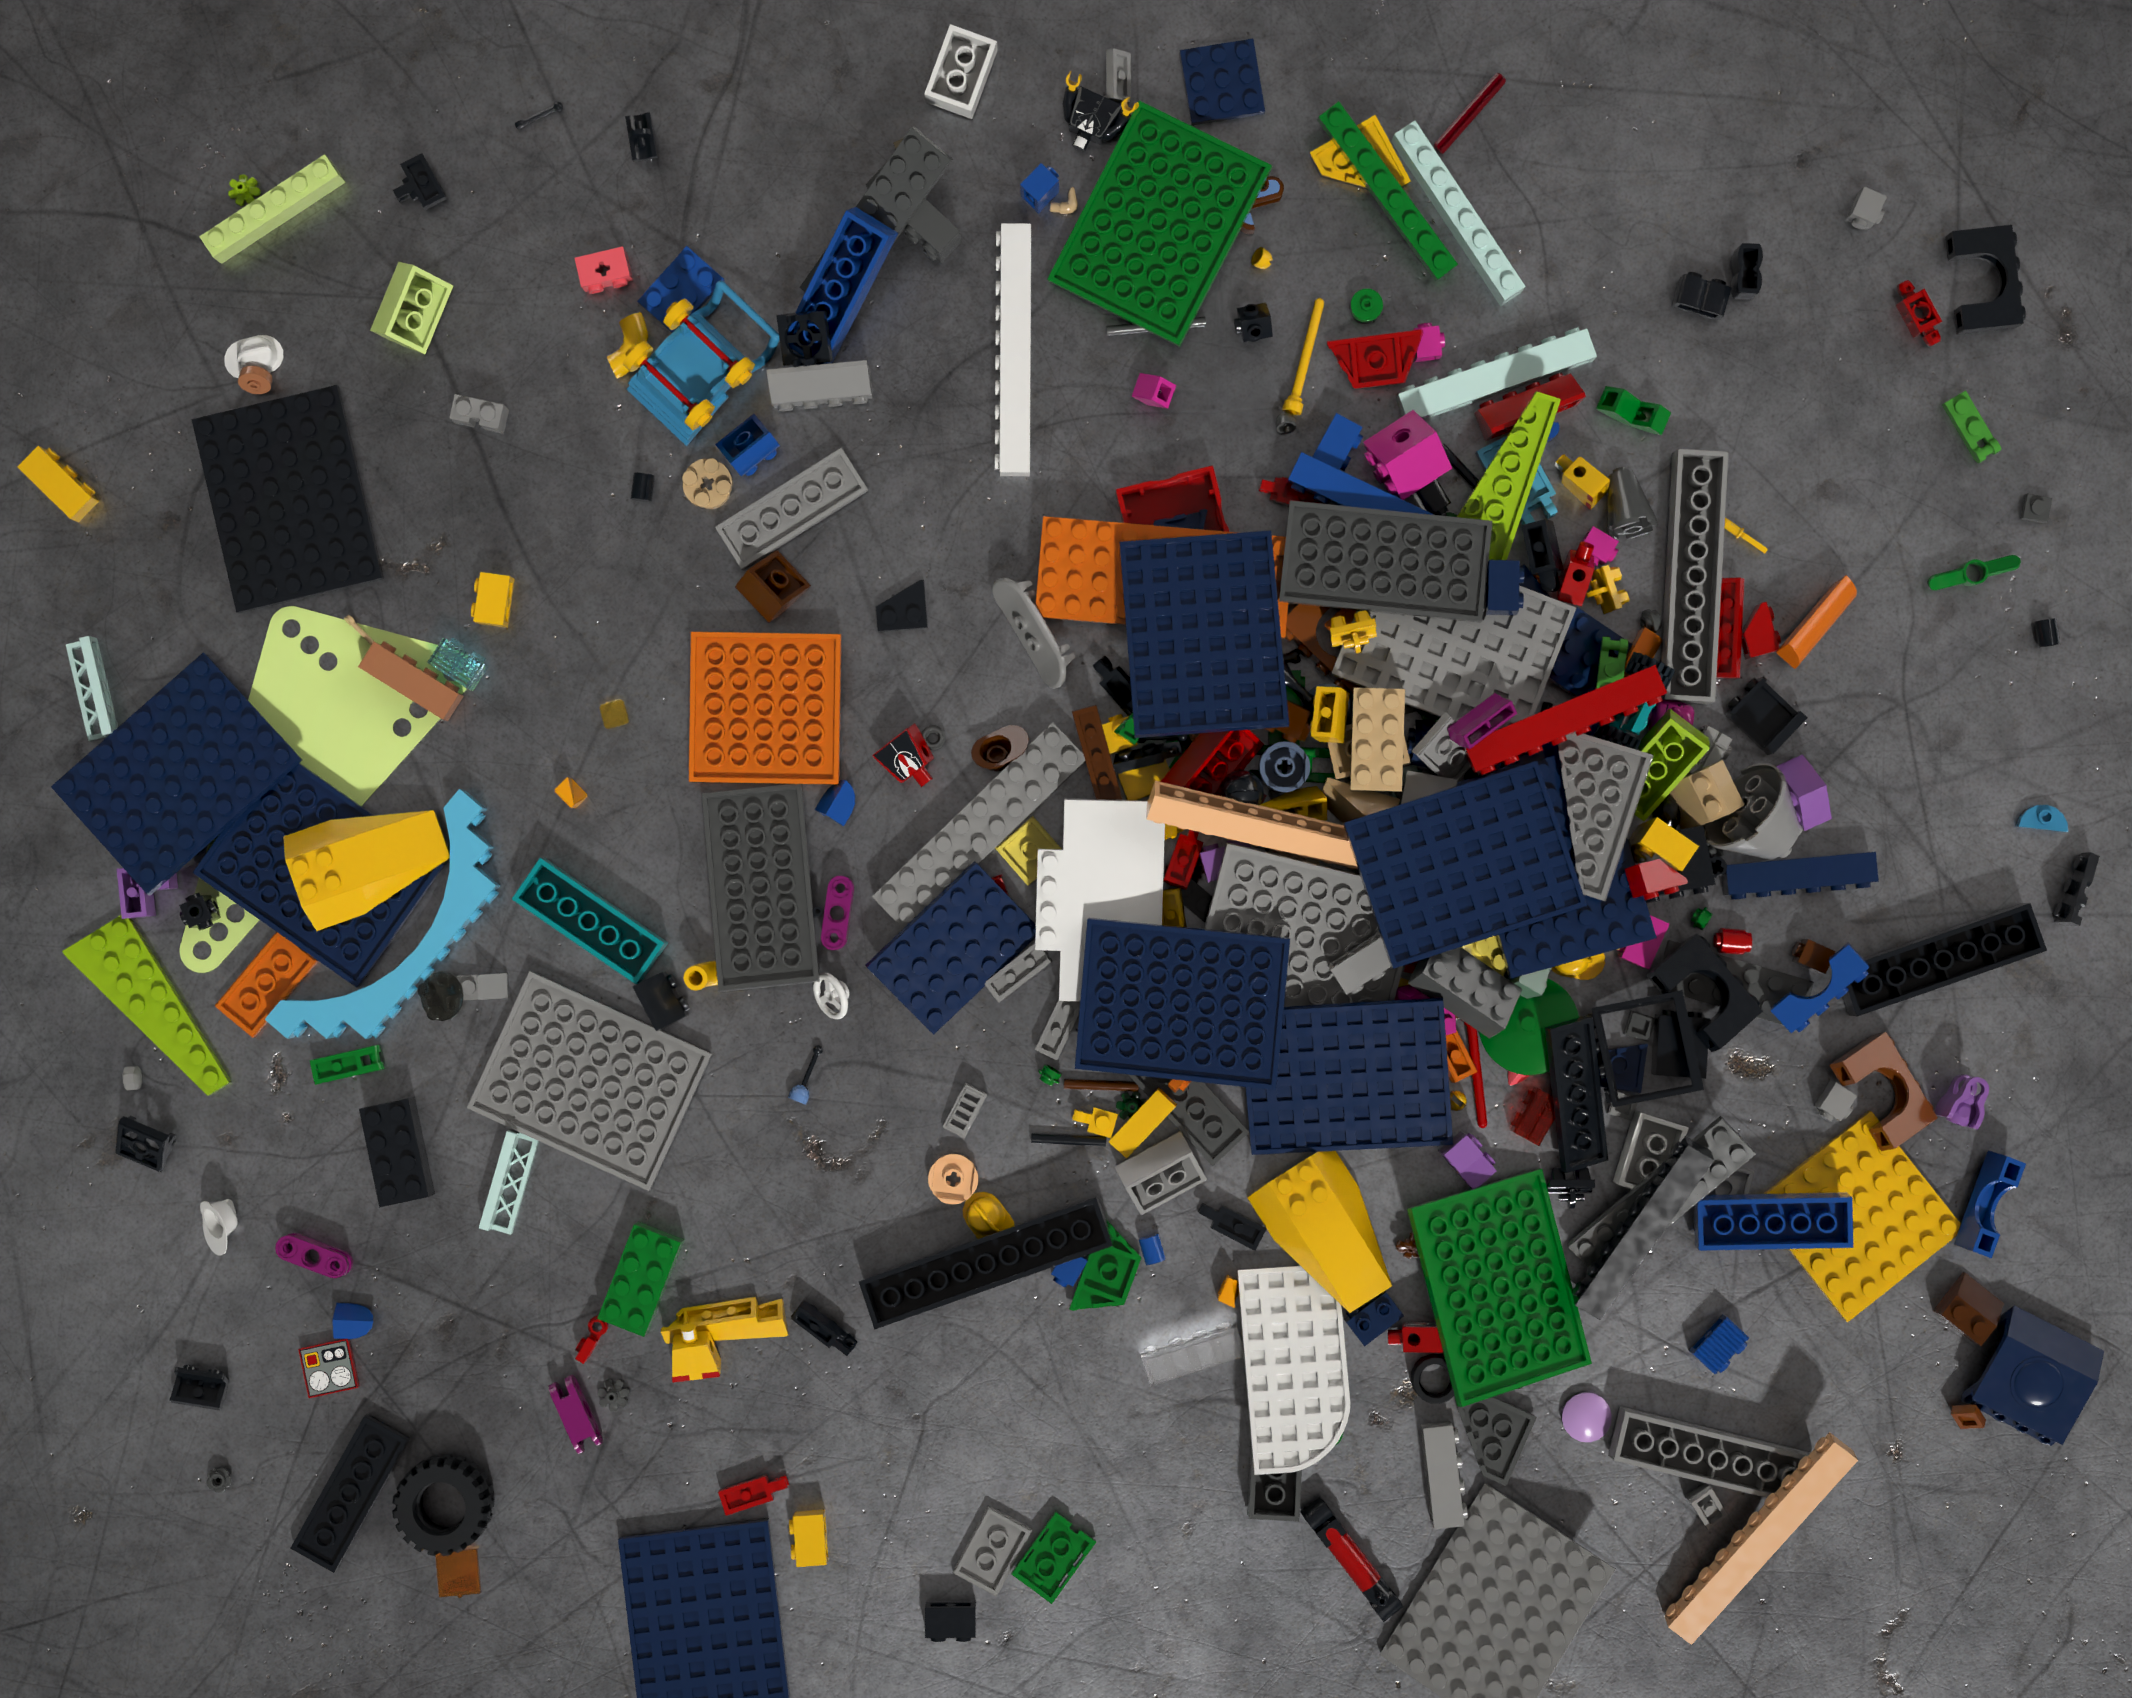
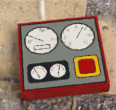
M340 1339L298 1349L308 1398L360 1387L350 1339Z

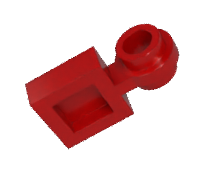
M598 1315L591 1318L588 1322V1330L591 1334L587 1339L583 1337L575 1351L579 1352L575 1359L582 1364L589 1359L600 1337L607 1332L609 1327L607 1322L597 1319ZM595 1322L601 1323V1330L595 1328Z

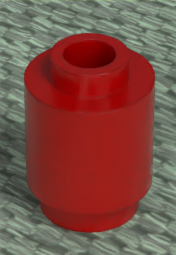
M1720 928L1718 933H1714L1713 946L1717 948L1718 953L1743 955L1745 952L1749 953L1751 951L1752 934L1742 929Z

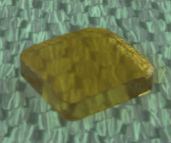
M617 700L600 706L605 728L611 729L629 723L624 701Z

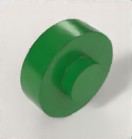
M1372 289L1359 290L1354 294L1350 302L1352 316L1363 323L1376 320L1383 309V300L1380 294Z

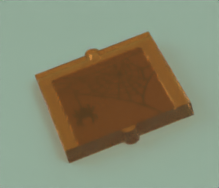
M467 1549L459 1553L453 1552L449 1556H442L441 1553H438L435 1556L439 1597L457 1596L461 1598L463 1595L481 1593L477 1549Z

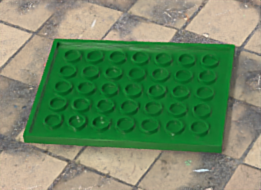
M1138 101L1139 107L1132 113L1047 280L1180 347L1273 167L1271 164L1148 104Z
M1542 1169L1531 1170L1407 1208L1458 1407H1464L1592 1364L1578 1307L1574 1304L1573 1287Z

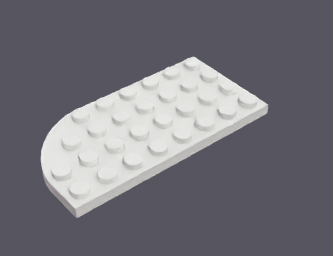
M1301 1266L1237 1270L1254 1475L1297 1472L1310 1467L1326 1456L1340 1439L1348 1421L1350 1393L1342 1306Z

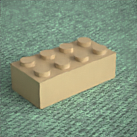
M1353 689L1350 790L1402 792L1405 689Z

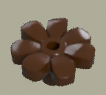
M1410 1233L1409 1239H1405L1404 1242L1400 1240L1396 1242V1250L1404 1253L1403 1257L1411 1259L1413 1255L1414 1258H1419L1413 1233Z

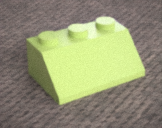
M398 262L370 331L392 342L426 354L453 285L414 265Z

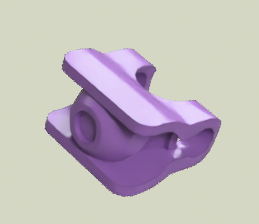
M1964 1074L1954 1077L1947 1093L1938 1101L1934 1111L1935 1114L1945 1117L1946 1120L1954 1124L1976 1130L1979 1129L1984 1119V1104L1989 1094L1987 1081L1980 1077H1970ZM1965 1080L1961 1089L1959 1090V1083ZM1976 1082L1981 1085V1092L1976 1095L1978 1087Z

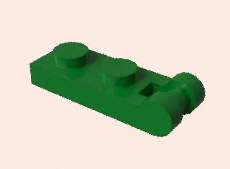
M380 1044L309 1060L315 1085L385 1069L384 1061L381 1062ZM369 1055L371 1064L364 1066L362 1056Z

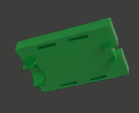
M1057 1511L1054 1512L1011 1572L1014 1577L1051 1604L1096 1543L1095 1539L1081 1529L1078 1532L1070 1528L1072 1523ZM1047 1528H1048V1531L1045 1533V1535L1043 1536V1538H1042L1041 1540H1039V1539L1042 1537V1535L1044 1534V1532H1045V1531L1047 1530ZM1081 1553H1082L1083 1555L1081 1556V1558L1079 1559V1561H1078V1562L1076 1563V1565L1074 1566L1073 1564L1076 1562V1560L1078 1559V1557H1079V1556L1081 1555ZM1066 1574H1067L1068 1576H1067L1066 1579L1063 1581V1583L1061 1584V1586H1059L1060 1582L1063 1580V1578H1064V1577L1066 1576Z

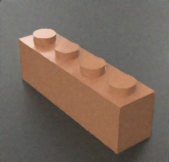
M383 641L382 644L373 642L358 667L439 718L449 721L464 697L458 693L460 688L448 680L445 684L437 680L439 675L427 667L424 671L416 667L417 661L404 654L403 657L395 654L396 648Z

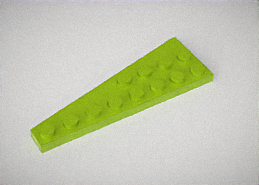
M1537 391L1534 393L1457 515L1459 518L1493 521L1489 560H1507L1561 401L1559 398Z
M120 915L62 951L207 1096L212 1095L231 1083L227 1073L132 919H122Z

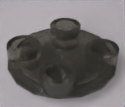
M439 971L433 973L418 987V995L421 998L422 1007L430 1020L446 1021L452 1019L462 1007L464 996L462 985L449 972Z

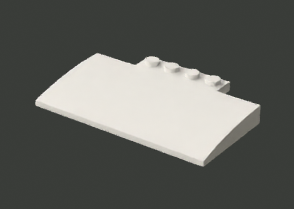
M1065 798L1063 849H1038L1035 950L1060 951L1059 1001L1081 1000L1088 918L1162 925L1165 824L1155 823L1146 819L1148 801Z

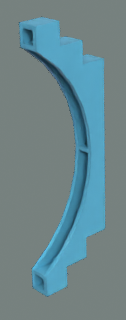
M459 789L443 808L450 840L449 875L444 898L434 922L417 948L395 970L370 986L345 996L324 1000H280L264 1020L287 1039L294 1038L295 1036L297 1038L300 1037L307 1029L306 1023H308L326 1039L333 1038L334 1036L337 1038L344 1032L347 1027L344 1024L347 1023L365 1039H370L373 1036L377 1038L386 1028L383 1024L389 1017L393 1019L402 1009L400 1004L405 998L409 1000L418 990L416 985L420 980H426L433 973L434 968L432 966L436 961H442L449 954L450 949L448 947L454 940L458 942L467 931L464 928L469 922L474 923L481 916L483 911L480 909L485 903L490 904L498 896L499 892L497 889L501 885L478 867L479 864L484 865L491 858L492 853L490 851L494 847L472 829L473 825L477 827L484 820V812L487 808L467 791Z

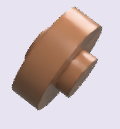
M246 366L240 370L238 384L249 393L265 394L270 391L273 378L267 370L261 367Z

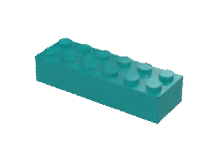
M539 858L512 898L513 901L634 984L643 981L668 944L663 938L546 858Z

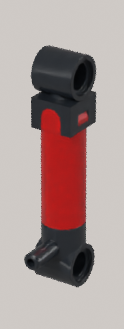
M1321 1496L1300 1511L1304 1519L1337 1559L1383 1622L1404 1607Z

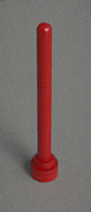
M1464 1022V1025L1467 1026L1470 1058L1477 1070L1476 1073L1472 1074L1477 1124L1480 1128H1485L1488 1123L1478 1034L1475 1028Z

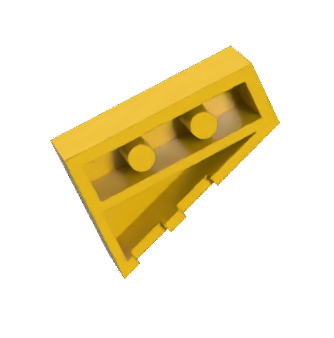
M1658 817L1638 825L1629 838L1635 863L1639 864L1640 862L1644 863L1660 859L1678 871H1683L1699 847Z

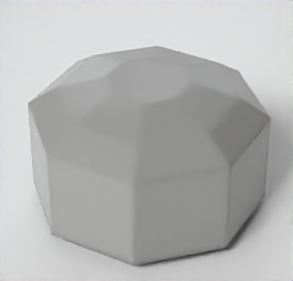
M138 1066L125 1067L122 1074L125 1089H140L142 1085V1072Z

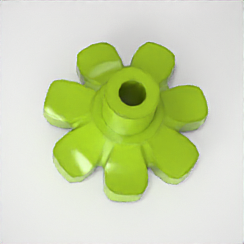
M245 174L239 175V181L232 179L229 183L234 189L230 190L228 195L231 199H236L235 203L238 206H244L245 201L247 204H250L255 200L253 196H260L261 190L256 187L258 181L253 177L248 180Z

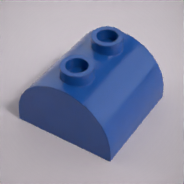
M755 414L751 415L715 444L741 477L744 474L746 476L754 474L758 469L757 464L763 459L771 460L777 454L776 449L780 447L773 435Z

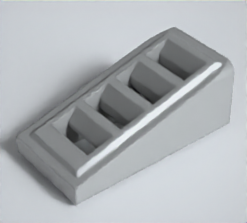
M965 1083L943 1128L965 1139L988 1094ZM968 1093L978 1098V1103L964 1097L965 1094ZM961 1101L974 1107V1111L971 1112L960 1106ZM958 1110L970 1116L969 1120L967 1121L956 1115V1111ZM954 1119L966 1125L964 1130L951 1124V1120Z

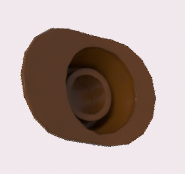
M1018 725L1002 727L975 742L971 750L972 759L982 768L995 772L1003 771L1027 749L1029 743L1028 733Z

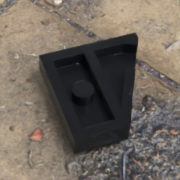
M924 580L917 581L876 606L878 632L928 628Z

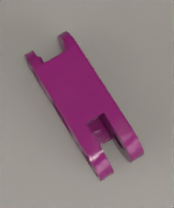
M845 876L832 878L827 888L821 942L829 950L843 948L848 940L854 884L851 879ZM841 883L845 886V890L842 893L837 890V886ZM835 906H841L844 910V916L840 920H835L831 915V911ZM833 933L838 935L837 942H832L830 939Z
M291 1233L281 1237L275 1246L276 1254L282 1260L330 1278L342 1277L349 1273L353 1267V1258L348 1252L298 1233ZM311 1249L319 1253L318 1262L310 1258Z
M570 1375L564 1379L569 1393L568 1396L565 1397L562 1388L557 1382L550 1384L548 1387L576 1452L581 1454L585 1451L584 1439L591 1437V1440L597 1446L603 1444V1439L577 1379L574 1375Z

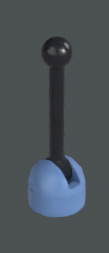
M820 1045L813 1048L814 1055L802 1084L794 1086L788 1098L805 1105L807 1104L809 1091L806 1085L818 1056L823 1052V1048Z

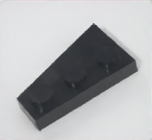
M2085 852L2076 858L2073 864V869H2075L2073 876L2068 879L2064 886V898L2055 908L2054 915H2056L2054 922L2063 926L2081 925L2082 917H2079L2078 913L2082 907L2086 906L2088 897L2084 893L2085 888H2088L2093 882L2100 856L2091 852Z

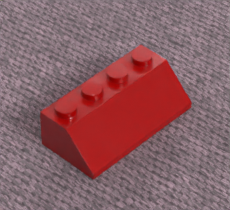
M1561 372L1549 377V382L1542 385L1538 381L1526 386V391L1519 394L1516 391H1512L1503 395V400L1494 403L1493 400H1489L1480 404V409L1475 412V417L1484 440L1488 441L1512 430L1536 391L1561 399L1557 413L1577 406L1586 397L1585 392L1571 373L1563 376Z
M1250 730L1200 733L1160 782L1219 796V787L1222 780L1231 772L1244 770L1263 747L1264 743Z

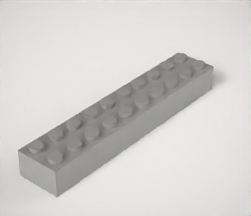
M1677 449L1672 453L1661 662L1674 669L1675 673L1666 689L1667 694L1661 696L1663 700L1696 704H1711L1715 702L1729 453L1726 451Z
M1052 722L1027 747L1021 756L1013 760L872 897L904 928L974 861L979 865L1086 762L1084 754Z

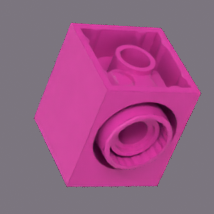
M1414 410L1363 442L1367 450L1364 455L1371 466L1374 465L1373 475L1380 484L1384 482L1387 491L1391 495L1395 494L1402 500L1452 469L1437 432Z

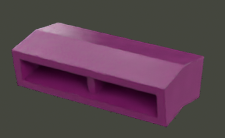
M1494 693L1447 728L1450 740L1461 747L1471 749L1517 714L1512 701Z

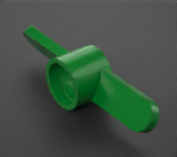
M2009 555L1986 562L1978 559L1970 560L1963 563L1958 569L1932 575L1928 579L1927 584L1932 590H1940L1959 584L1975 586L1984 582L1989 576L2018 569L2021 560L2016 555ZM1969 564L1975 565L1979 569L1980 577L1976 582L1971 581L1966 575V569Z

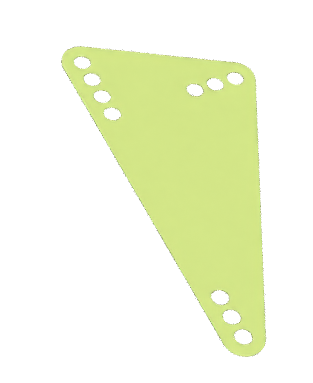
M296 606L283 607L270 620L248 701L302 758L300 762L302 765L362 806L441 718L430 711L422 718L413 717L410 713V705L414 701L358 667L371 645L344 619ZM290 619H294L300 624V632L293 638L285 636L282 630L283 624ZM357 623L374 642L382 644L383 641L396 648L395 654L400 657L406 654L417 661L416 667L423 671L426 667L439 675L437 680L444 684L447 681L443 675L444 667L449 663L458 664L461 668L460 677L455 681H449L460 688L458 693L463 694L471 685L475 670L473 662L465 653ZM307 636H314L319 642V648L313 654H306L301 649V642ZM326 652H331L337 657V665L330 671L322 669L319 664L320 657ZM400 718L407 719L411 724L410 733L404 737L397 736L393 730L395 721ZM217 837L208 844L206 853L210 849L212 844L215 842ZM199 878L195 893L211 895L215 899L221 918L213 921V924L223 923L228 929L227 937L222 941H216L210 935L211 927L199 931L198 928L185 926L180 944L181 960L190 970L206 973L216 969L258 923L259 919L244 909L245 915L240 922L230 921L227 917V909L236 903ZM196 907L195 910L199 914V909ZM200 941L207 942L211 947L210 956L204 960L196 958L193 953L195 944Z

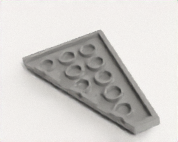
M1574 732L1566 735L1567 741L1558 744L1576 871L1583 895L1606 901L1653 755L1586 734L1577 736Z

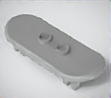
M1004 577L995 580L992 585L994 599L1034 663L1040 677L1051 688L1055 689L1062 686L1066 678V666L1076 656L1074 653L1061 656L1070 649L1069 644L1057 645L1056 639L1036 605L1031 601L1037 594L1036 589L1024 593L1028 587L1033 585L1032 582L1029 580L1016 583Z

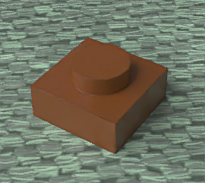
M1977 1405L1952 1406L1951 1415L1960 1429L1985 1428L1986 1419Z

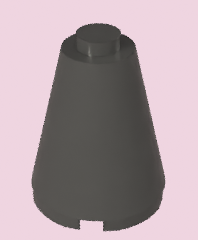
M1627 467L1614 469L1613 473L1609 475L1608 535L1614 539H1619L1618 535L1626 534V538L1630 539L1653 531V525L1658 526L1657 518L1633 470H1628Z

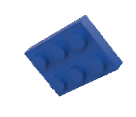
M686 246L637 302L673 333L676 329L671 330L663 323L669 306L685 298L694 306L690 313L691 315L699 310L713 295L716 283L725 280Z

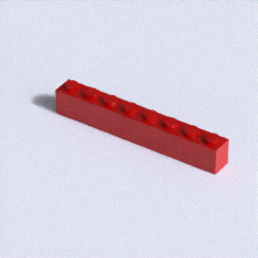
M1653 665L1493 731L1471 749L1464 748L1473 772L1480 771L1481 775H1485L1496 770L1494 765L1504 761L1506 766L1520 760L1518 757L1520 754L1528 752L1529 756L1543 751L1542 745L1552 742L1553 746L1567 741L1566 735L1574 732L1577 736L1591 731L1590 726L1598 722L1600 726L1615 721L1613 716L1623 712L1624 716H1628L1639 711L1637 707L1639 705L1647 703L1648 707L1660 703L1663 701L1661 696L1667 694V691L1656 665Z

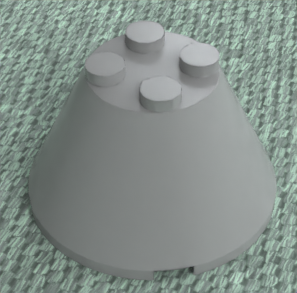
M1759 763L1746 767L1740 771L1742 775L1733 780L1745 805L1729 815L1704 824L1706 841L1717 849L1758 858H1785L1791 853V847L1803 830V827L1799 824L1785 776L1776 766L1769 763Z

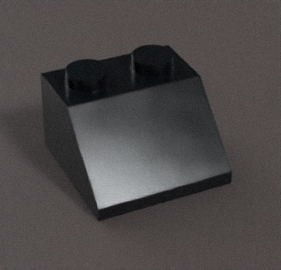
M666 971L633 986L656 1031L663 1030L689 1016L687 1010L690 1007L685 997H679L675 989L678 987V984L673 975H668Z

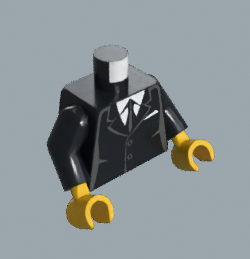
M1070 71L1066 77V84L1068 86L1065 89L1062 103L1064 120L1069 124V131L1077 134L1072 147L1085 152L1090 141L1101 145L1104 140L1109 141L1122 133L1131 117L1130 113L1137 110L1139 103L1136 102L1133 108H1130L1127 104L1130 96L1124 99L1122 104H1119L1079 86L1082 75L1079 74L1078 81L1073 82L1070 79Z

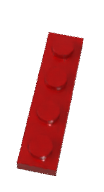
M1741 577L1722 578L1716 678H1740L1744 578Z

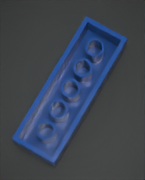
M857 207L845 211L795 312L827 311L833 361L816 363L817 365L834 362L898 235V232ZM808 320V327L815 333H819L820 329L816 324ZM798 321L790 325L787 335L797 333L800 329ZM802 331L800 333V341L803 344L809 345L812 341L811 334L808 331ZM815 341L811 346L812 356L820 350L822 341ZM789 343L791 349L804 356L803 348L798 343Z
M1847 1192L1706 1195L1694 1205L1695 1246L1699 1251L1853 1248L1852 1197Z

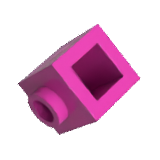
M1432 323L1418 324L1417 328L1413 330L1422 329L1423 336L1414 362L1439 360L1442 356V348L1445 347L1444 332L1440 333L1439 326H1432Z
M1140 373L1132 397L1148 406L1168 409L1176 385L1161 376Z
M1594 526L1587 531L1582 540L1594 545L1592 556H1594L1595 566H1598V564L1602 566L1607 561L1612 562L1619 551L1615 548L1619 541Z

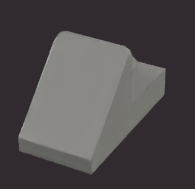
M508 973L456 976L457 1001L509 998Z
M1706 1483L1701 1484L1685 1496V1499L1695 1510L1707 1530L1728 1517L1716 1494Z

